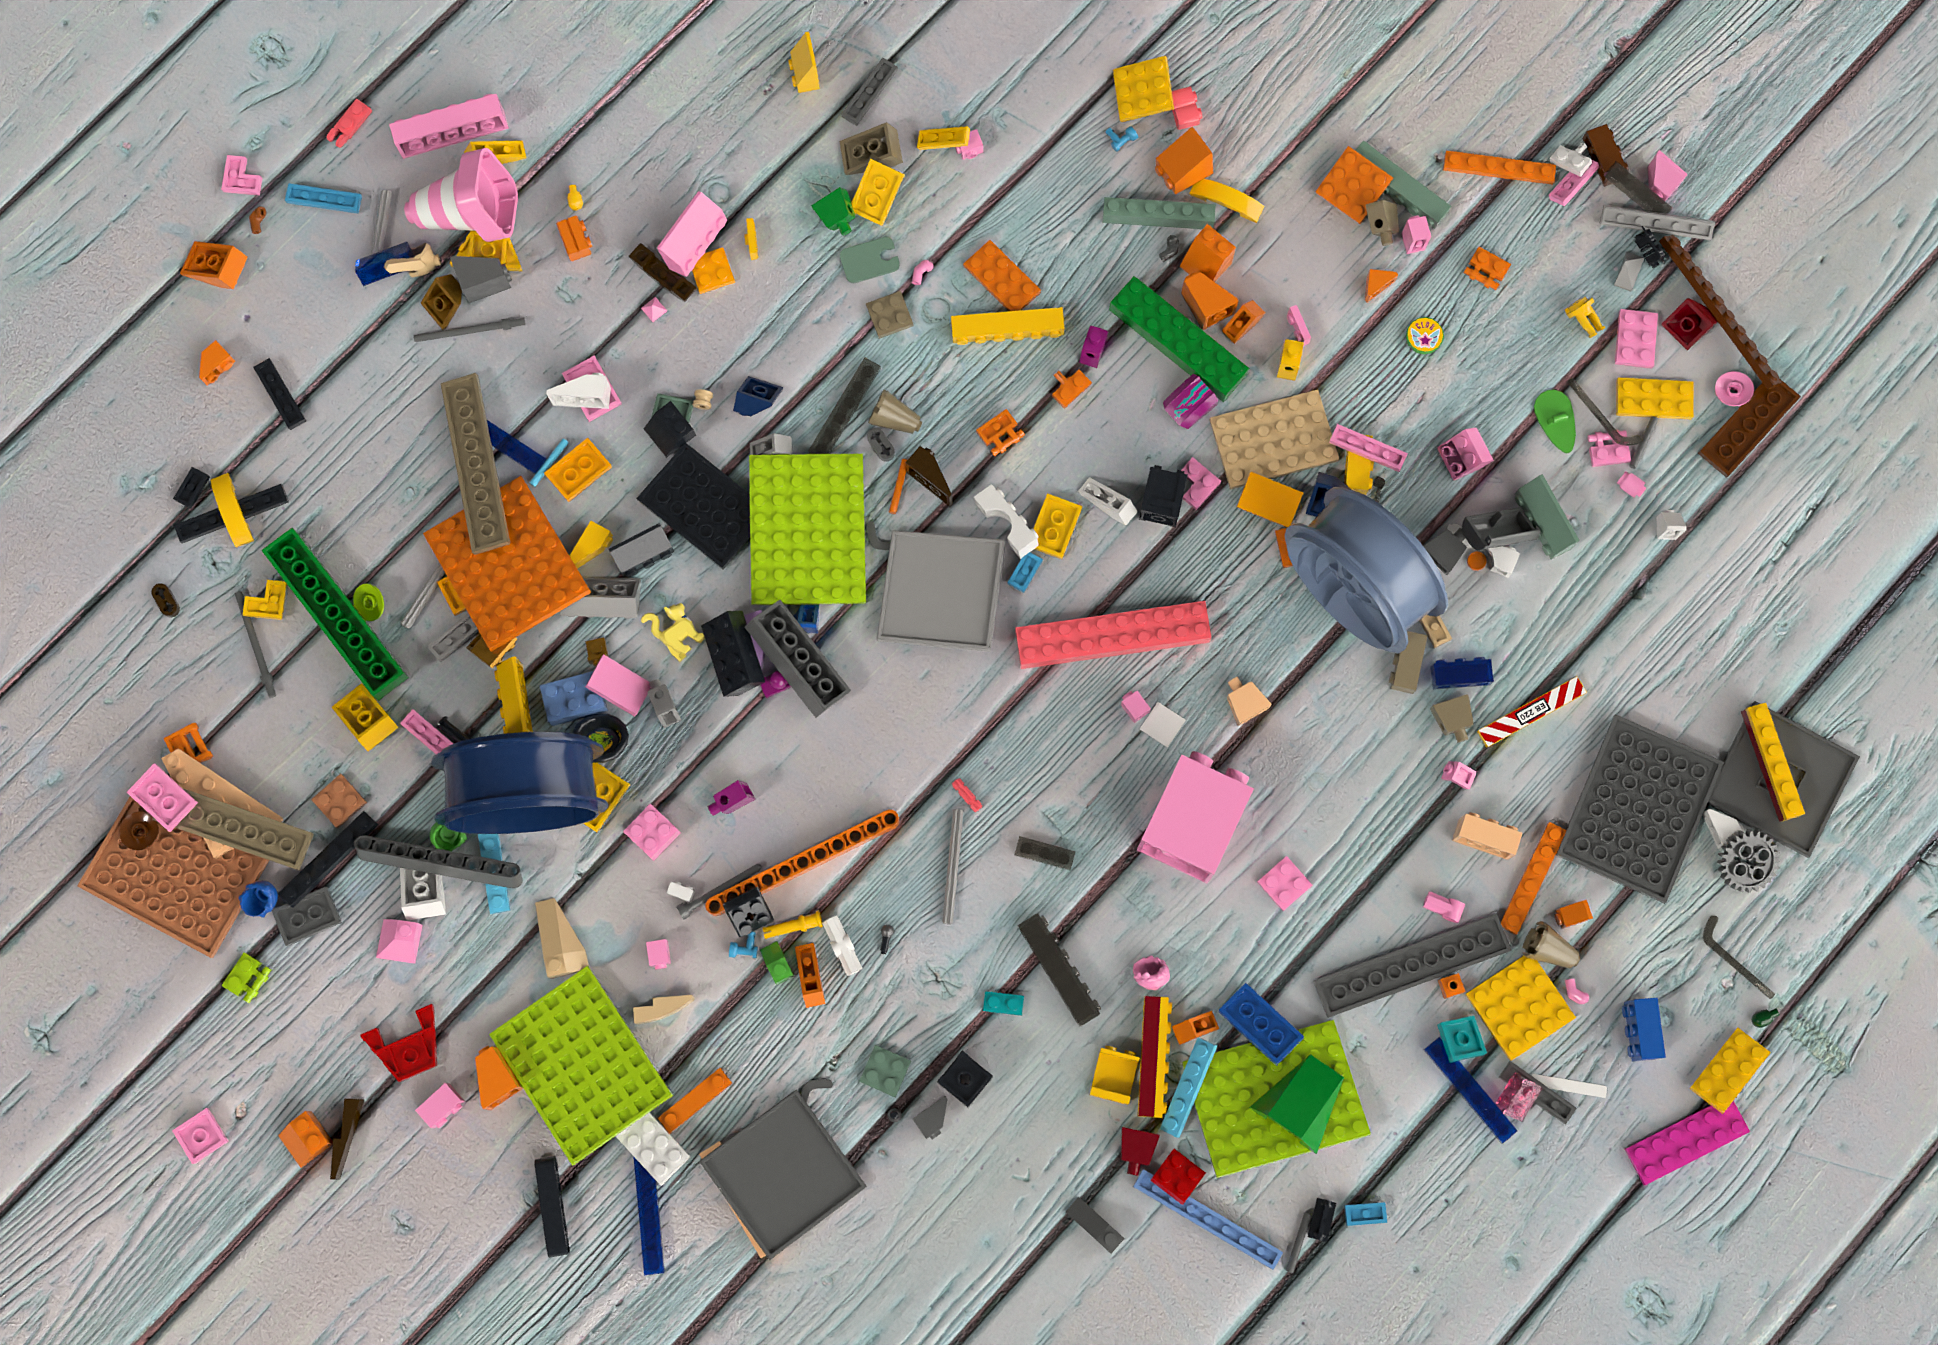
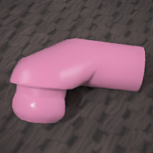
M1575 979L1565 980L1569 999L1578 1004H1585L1589 1001V995L1576 988Z

